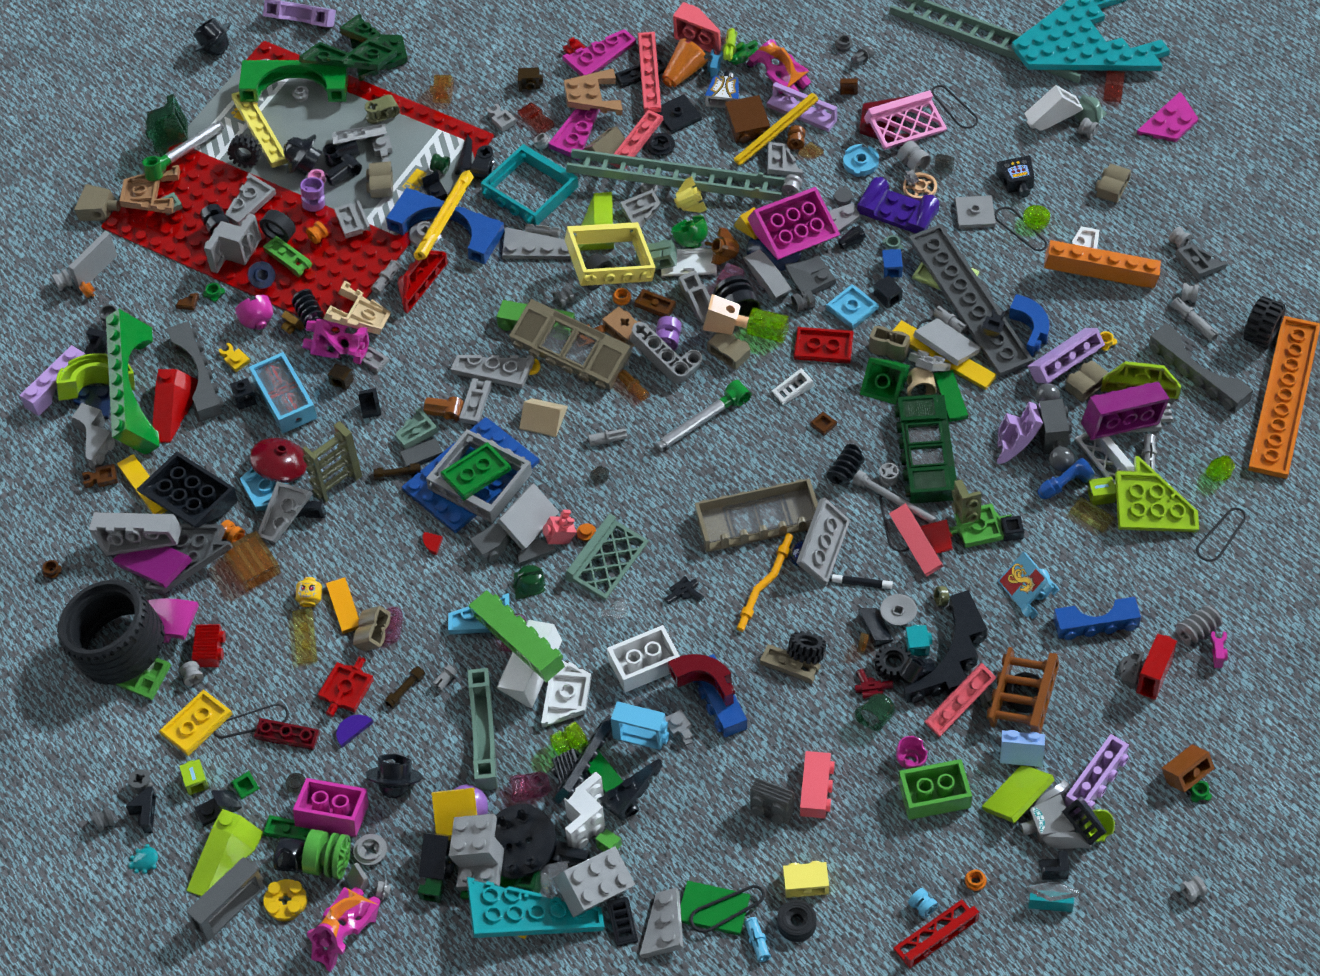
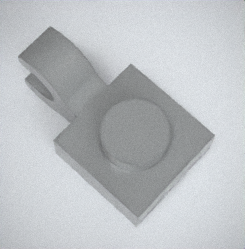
M389 135L372 139L375 156L381 155L382 162H389L388 153H393Z
M681 709L665 717L666 722H668V730L673 737L679 735L686 746L693 742L691 739L693 735L689 730L692 728L691 723Z

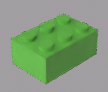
M962 759L899 771L898 783L908 820L971 808L972 793Z

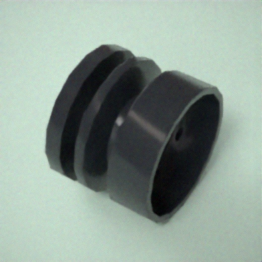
M744 276L728 277L719 282L713 290V295L739 304L738 315L749 317L748 321L752 320L760 311V302L753 292L749 280Z

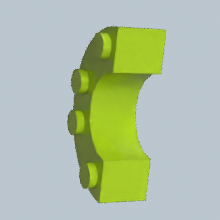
M94 353L82 355L70 360L65 368H61L56 379L59 401L78 398L80 390L89 384L104 383L109 385L108 354ZM128 364L130 385L132 390H135L134 373Z

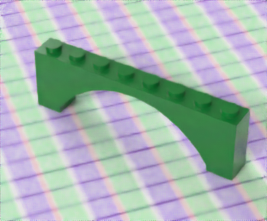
M117 309L106 317L112 438L142 454H149L160 447L159 431L155 430L135 399L128 376V361L133 349H143L153 342L152 327L123 310Z

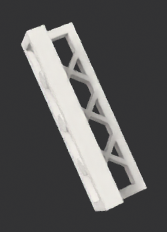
M1086 432L1075 438L1077 444L1105 477H1115V473L1107 472L1105 469L1106 464L1115 466L1117 471H1134V465L1109 436L1094 439V446L1083 443L1082 440L1089 437ZM1094 452H1103L1106 455L1105 460L1096 458Z

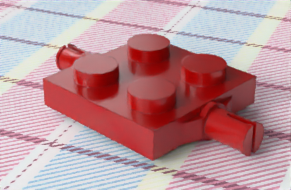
M359 656L354 666L344 665L339 662L334 666L318 693L319 699L330 703L329 708L325 712L327 716L333 717L338 708L356 712L374 681L373 675L361 670L366 662L365 658Z

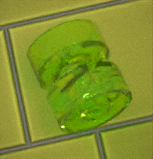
M575 721L565 726L563 732L558 730L549 736L550 743L558 755L567 752L571 748L580 750L588 743L583 730Z

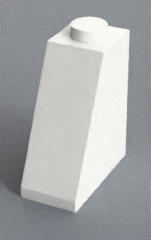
M1055 85L1024 114L1028 119V125L1032 129L1036 128L1041 131L1082 111L1083 107L1076 96Z

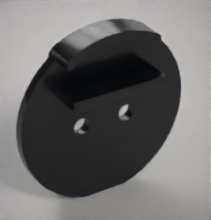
M516 804L501 810L495 815L497 817L495 838L504 848L501 877L519 879L538 872L547 864L555 850L556 830L553 822L543 811L535 808L532 804ZM529 838H532L531 843H527ZM508 845H512L510 850H507Z

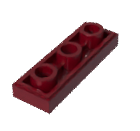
M259 718L254 738L314 750L320 731L319 729Z

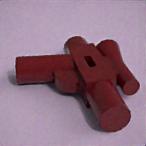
M863 669L856 671L861 685H854L855 693H862L863 700L884 696L882 690L894 688L892 680L876 681L873 677L867 678Z

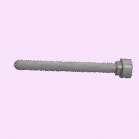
M859 470L855 474L852 481L854 485L862 486L863 488L866 486L899 506L906 503L914 515L928 523L937 521L934 516L871 481L867 473Z

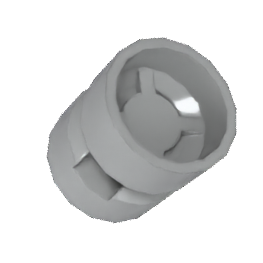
M914 141L906 142L897 153L898 160L907 165L910 170L913 169L915 173L922 172L917 168L918 166L925 170L931 162V156L920 149V146Z

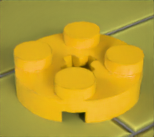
M283 879L269 884L268 890L264 895V907L267 913L275 920H293L306 908V891L299 881ZM284 896H288L291 901H287L286 905H283V902L280 901Z

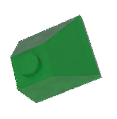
M869 357L860 395L896 405L906 383L910 365Z

